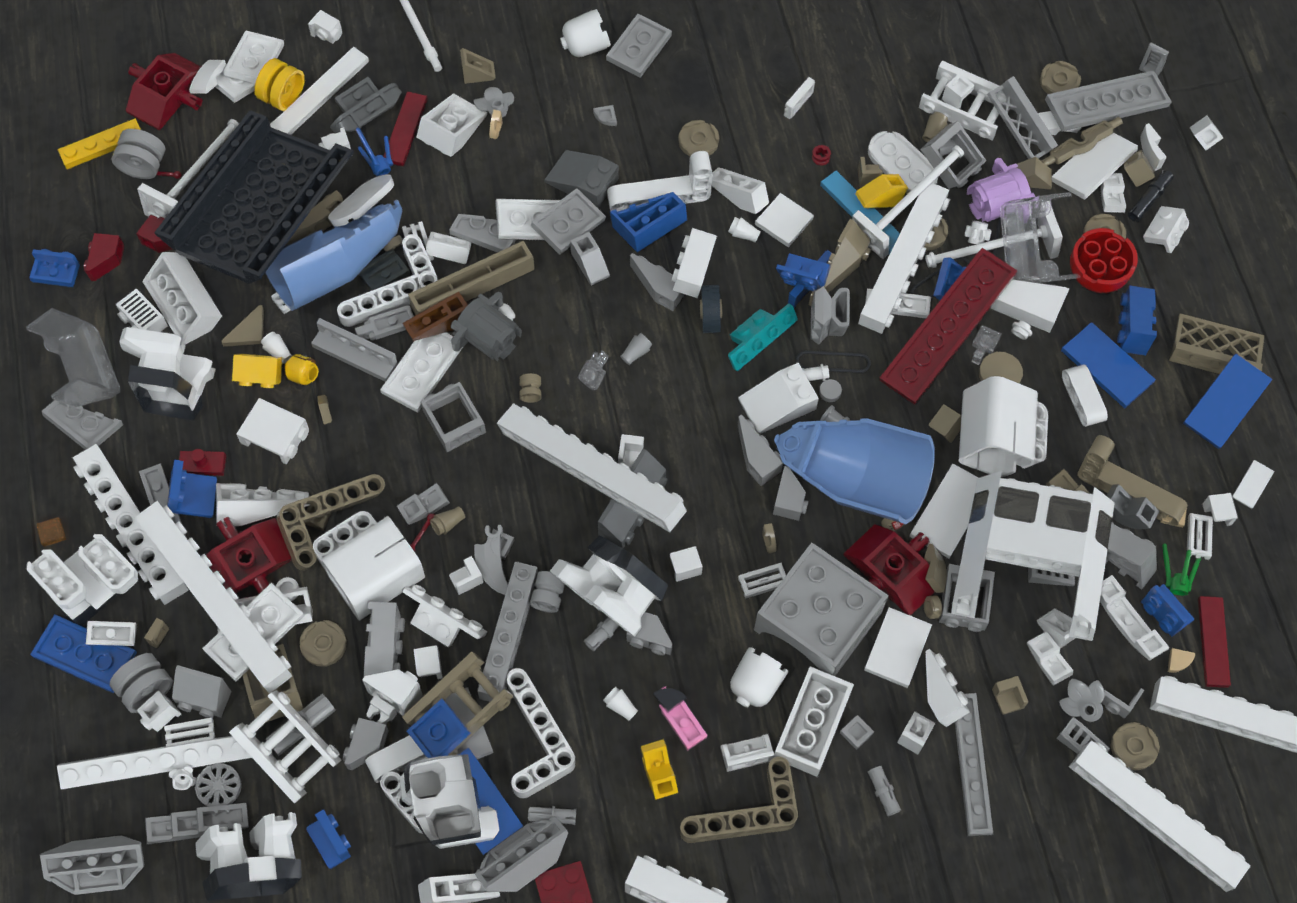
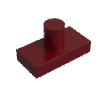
M201 449L180 451L179 460L183 461V470H187V473L224 476L225 452H205Z

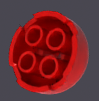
M1108 228L1089 230L1082 234L1072 250L1070 256L1072 274L1080 285L1090 291L1109 293L1122 288L1130 280L1137 267L1138 256L1133 243L1128 238L1125 239L1119 234L1114 233L1115 230Z

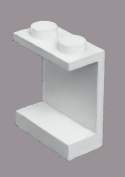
M259 398L236 435L241 444L249 446L250 443L256 444L279 455L282 462L287 464L290 458L292 459L296 455L298 445L301 440L303 441L307 437L309 428L304 418Z

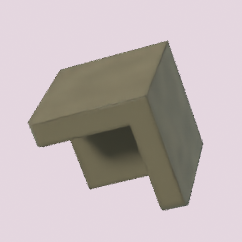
M1142 150L1133 154L1124 163V169L1136 187L1155 178L1154 170Z
M860 157L858 178L859 187H863L882 175L883 171L879 169V164L865 165V157Z
M943 404L929 423V426L943 435L948 442L952 443L961 431V415Z
M1018 676L997 682L992 688L1003 715L1024 709L1028 704V699Z

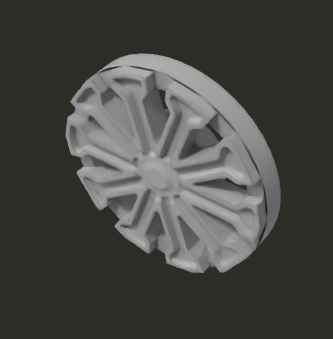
M215 763L209 765L202 770L196 779V795L207 807L230 805L240 794V776L233 767L227 764ZM213 769H217L216 777L212 772ZM222 769H227V771L222 775ZM208 774L211 780L203 777ZM231 774L235 775L234 778L228 779ZM201 783L208 785L200 788ZM234 783L237 784L235 788L229 786ZM208 792L205 797H202V793ZM226 793H233V796L228 797ZM214 795V802H212L211 804L209 803V800ZM220 796L224 799V802L221 804L219 803Z

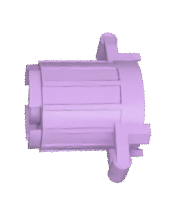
M997 158L992 167L995 175L975 181V183L969 185L967 195L972 194L973 203L969 204L977 220L982 218V222H988L1015 212L1022 223L1029 221L1032 213L1030 210L1032 207L1029 205L1035 202V195L1031 193L1029 183L1023 172L1017 168V164L1006 166L1001 158Z

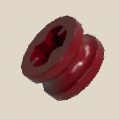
M825 145L816 146L812 151L813 162L820 166L826 165L830 161L831 150Z

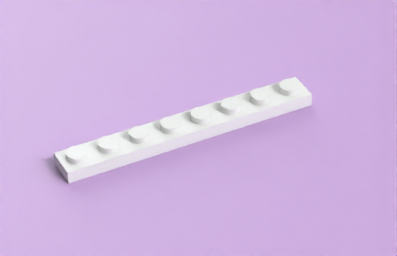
M226 736L62 763L57 765L60 788L66 789L169 772L172 769L178 770L186 765L193 768L252 757L233 736Z

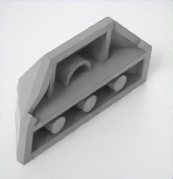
M556 817L528 823L490 850L475 875L487 892H517L557 863L568 831Z
M124 836L71 841L40 855L44 879L49 882L52 881L74 895L125 889L144 867L141 842Z

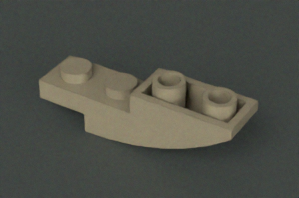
M336 190L332 194L325 196L319 204L313 207L285 246L321 229L324 231L329 228L332 223L328 216L343 202L342 195Z

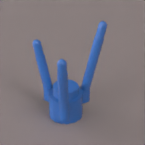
M356 128L369 156L361 146L358 147V150L371 167L374 175L378 177L390 173V166L393 165L390 155L388 137H384L386 158L383 155L374 156L360 128Z

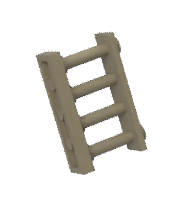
M474 652L469 653L402 716L406 723L412 726L441 698L446 701L448 696L456 693L475 717L465 725L471 734L447 756L456 755L457 749L498 711L508 707L510 700L514 697L506 689L499 692L480 670L485 662ZM469 677H474L493 699L483 709L463 687V682Z

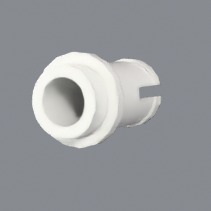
M820 364L819 367L802 368L809 381L819 379L825 381V379L829 378L828 365L823 366V364Z

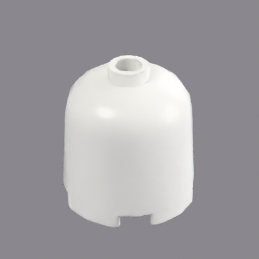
M597 9L567 21L563 26V37L560 38L564 50L568 49L575 57H584L611 46L607 32H602L600 23L603 21Z
M751 647L747 649L730 681L731 690L738 697L736 701L747 708L749 705L755 707L767 705L788 674L787 669H779L782 664L763 652L760 656L754 654L755 649Z

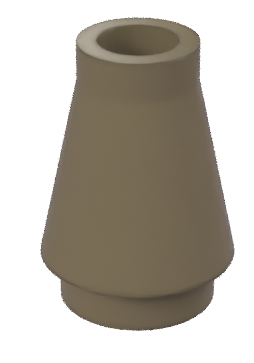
M934 112L930 115L922 139L928 142L948 125V118L940 112Z
M458 506L455 509L434 515L430 523L437 535H446L465 518V514Z

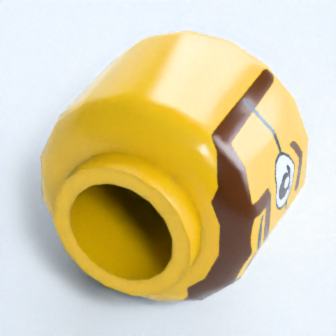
M295 354L286 362L285 374L292 382L308 385L317 378L318 367L312 358Z

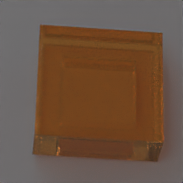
M59 517L36 524L43 547L66 540Z

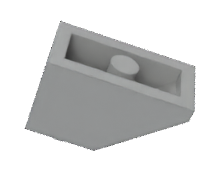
M784 466L773 515L799 521L801 513H806L808 501L804 500L805 490L787 466Z

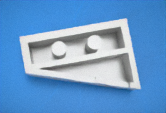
M692 228L690 236L685 235L682 247L686 249L685 252H680L677 264L680 265V268L674 270L671 280L675 282L673 291L698 298L715 244L716 235Z

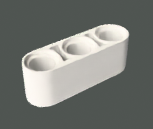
M1083 364L1063 370V382L1082 425L1086 427L1106 421L1107 410L1088 367Z
M409 735L372 754L365 762L374 781L379 783L385 773L391 771L400 773L404 771V766L409 762L427 759V757Z
M393 771L385 773L380 781L385 795L414 829L422 833L413 819L415 816L413 805L410 807L402 806L399 783L401 776ZM391 780L398 781V786L395 789L390 790L386 788Z

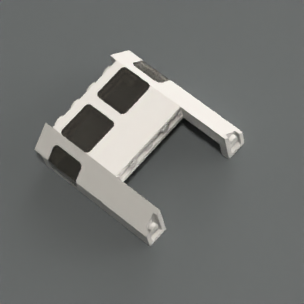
M1002 471L978 478L951 614L975 618L985 559L1078 576L1079 580L1069 637L1092 641L1096 628L1115 503L1095 487L1093 494H1088L1084 491H1071L1061 487L1020 482L1011 478L1003 479L1001 478Z

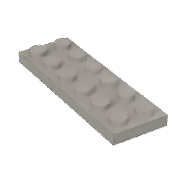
M1154 70L1047 94L1045 98L1062 132L1097 124L1104 120L1110 121L1118 116L1123 118L1166 108L1171 104V100Z

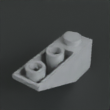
M632 253L630 255V266L656 303L674 311L685 294L673 291L675 282L671 281L673 274L667 272L662 266L648 262L643 256H637Z
M740 415L737 426L746 468L758 484L762 486L782 471L783 462L780 454L777 451L773 452L769 447L767 439L755 431L753 423Z

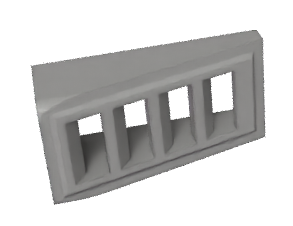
M1150 43L1139 70L1143 72L1154 70L1158 77L1165 65L1169 51Z
M1028 567L1029 583L1075 585V576L1068 575V579H1066L1062 573H1059V577H1056L1055 572L1050 571V575H1047V571L1042 570V574H1040L1038 569Z
M1072 717L1057 737L1059 741L1077 754L1091 740L1102 744L1106 748V752L1110 749L1074 717ZM1075 730L1077 733L1073 738L1070 737L1071 731ZM1080 736H1083L1084 740L1079 745L1076 741Z

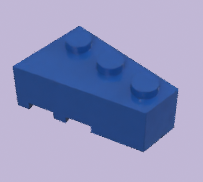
M674 192L648 199L647 203L638 206L636 204L629 205V208L618 212L617 210L610 211L612 227L636 252H639L687 221L686 204Z
M1129 285L1126 293H1122L1120 300L1123 312L1121 311L1119 324H1122V329L1118 333L1117 343H1120V348L1126 353L1146 356L1157 336V331L1152 330V324H1156V317H1153V310L1156 308L1155 289Z

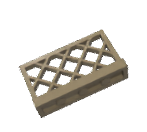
M1179 314L1173 350L1169 361L1220 374L1233 357L1222 352L1229 349L1233 355L1238 354L1243 359H1245L1244 356L1250 354L1255 362L1246 361L1262 371L1263 364H1261L1264 335ZM1183 322L1191 324L1194 329L1187 331L1182 325ZM1203 329H1212L1215 334L1208 336ZM1198 332L1203 340L1197 342L1192 334ZM1225 334L1233 335L1236 340L1230 342ZM1186 337L1192 345L1181 343L1180 340ZM1219 338L1225 345L1218 347L1213 340ZM1246 340L1258 341L1257 346L1251 347ZM1207 343L1212 350L1204 349L1201 345ZM1240 343L1246 351L1239 353L1234 346Z

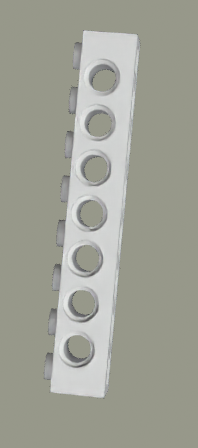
M95 444L74 456L73 459L77 465L73 468L80 478L85 477L87 480L84 486L90 495L95 493L98 499L94 502L101 513L107 512L108 517L105 519L112 530L116 528L120 533L116 537L122 547L127 545L130 549L127 555L134 565L138 563L141 567L138 573L143 581L151 583L152 587L149 590L155 600L161 599L165 605L187 592L188 588L135 519V516L140 514L98 445ZM100 470L97 475L92 476L95 471ZM111 487L108 492L103 493L104 489ZM122 504L119 509L113 510L116 505ZM127 522H132L129 527L124 528ZM143 539L141 544L135 545L137 540ZM155 556L153 561L145 563L147 558ZM166 574L162 580H156L159 575Z

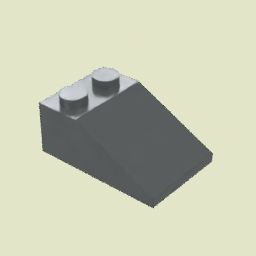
M565 150L544 182L567 194H570L575 189H579L599 208L607 197V189L614 186L619 179V165L601 156Z

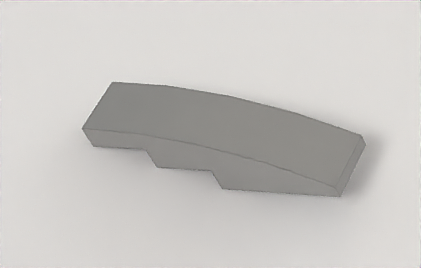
M246 803L200 807L195 811L171 813L170 816L145 818L147 844L197 838L201 837L210 826L219 825V828L228 827V831L233 830L234 823L241 824L242 829L248 828Z

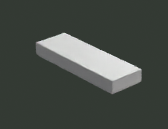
M867 288L866 302L873 289ZM901 293L900 298L902 302L897 311L893 310L892 312L895 315L927 318L930 313L931 297Z

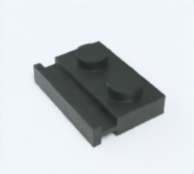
M392 248L370 261L358 275L361 276L370 291L405 278L410 275V271Z

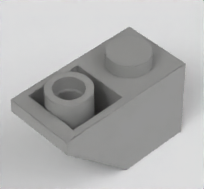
M590 232L570 240L571 254L591 286L610 277L600 248Z
M644 612L641 617L642 628L635 637L627 631V642H630V645L636 648L646 647L652 649V652L658 655H671L672 642L658 616Z
M358 718L357 725L353 724L351 728L350 738L352 740L350 747H346L343 754V761H345L344 764L347 769L353 770L366 763L365 760L369 756L384 748L389 732L386 724Z

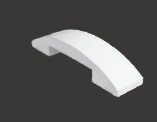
M1111 575L1103 580L1100 602L1120 632L1148 660L1168 650L1169 646L1155 629L1153 631L1150 630L1125 598L1126 592Z

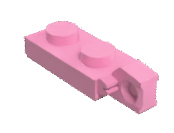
M684 701L669 713L659 705L662 714L687 750L707 738L706 732Z

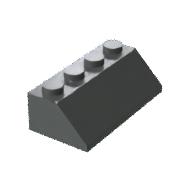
M642 449L630 468L631 471L635 474L639 472L649 482L653 484L657 482L665 487L668 481L666 469L647 450ZM611 499L598 521V536L604 537L623 549L626 544L630 545L635 535L633 533L635 528L643 524L645 517Z

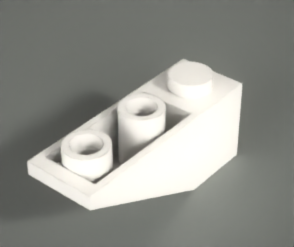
M928 649L926 651L928 703L938 721L947 727L970 713L966 706L969 702L962 691H957L955 685L958 683L951 672H946L944 666L947 664L941 654H935L932 650Z

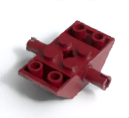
M176 53L158 55L146 69L136 63L132 64L133 67L130 66L128 73L137 78L132 86L126 112L160 131L182 103L194 110H198L201 107L202 99L191 94L189 90L201 66Z
M226 517L223 520L227 528L221 520L216 524L225 537L226 542L206 554V557L213 564L209 568L213 573L215 571L220 573L225 580L222 585L226 590L230 587L236 594L248 586L254 585L260 594L269 585L266 579L267 575L292 561L277 520L273 518L238 533L230 517ZM246 555L247 557H252L250 558V562L241 563L243 561L242 556Z
M874 524L843 554L869 579L868 582L889 595L888 597L907 615L911 616L924 604L927 596H932L935 593L926 580L930 565L918 554L923 547L930 543L927 536L922 538L924 536L922 532H919L907 544L894 531Z

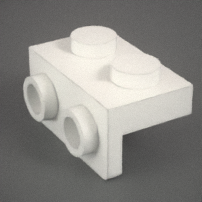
M1161 206L1143 236L1145 242L1164 245L1166 252L1172 253L1175 246L1179 244L1182 234L1189 226L1185 210Z

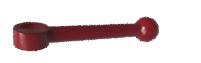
M158 171L156 174L159 176H172L176 179L181 178L180 171Z
M432 513L427 515V521L413 543L409 544L414 552L416 551L415 546L430 525V520L434 518Z

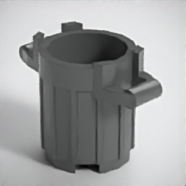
M496 292L489 299L480 293L478 295L479 298L467 305L458 320L452 322L451 328L455 330L452 333L454 337L451 339L452 349L458 352L469 342L492 360L498 361L499 357L505 359L516 347L513 341L516 335L521 337L522 330L515 322L498 310L503 306V295L501 292Z

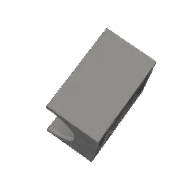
M811 543L758 611L754 631L759 634L766 632L779 637L803 653L820 671L836 676L882 614L889 595Z

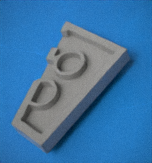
M458 214L449 229L450 235L497 253L513 246L516 239H498L497 220L485 219L484 216Z
M59 397L42 410V415L85 450L95 444L99 446L123 426L121 420L104 417L102 413L83 409V406Z

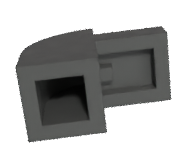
M1119 484L1112 485L1107 494V497L1115 503L1112 517L1115 521L1133 529L1151 528L1159 510L1146 497L1132 498Z

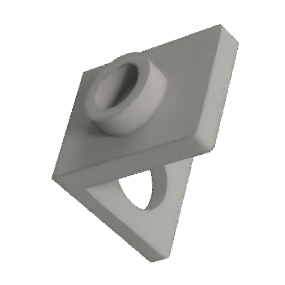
M1141 688L1129 705L1105 690L1102 704L1105 705L1109 712L1116 715L1119 714L1125 718L1131 712L1144 690Z

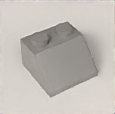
M177 665L172 699L178 705L177 708L187 712H191L192 709L200 711V715L207 718H213V716L222 717L231 694V690L224 680L217 676Z

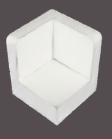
M959 73L945 86L942 100L960 109L963 99L974 90L975 85Z
M1207 115L1190 127L1194 136L1205 150L1223 139V136Z
M622 434L618 464L624 463L629 468L632 467L644 447V437Z
M1231 493L1209 495L1203 503L1204 512L1211 511L1215 522L1225 521L1226 526H1230L1238 518Z
M696 546L670 554L676 582L702 574L703 566Z
M472 556L464 560L465 567L449 575L459 595L483 583L482 574Z
M437 645L414 649L417 676L422 677L436 674L437 678L441 679L442 670Z

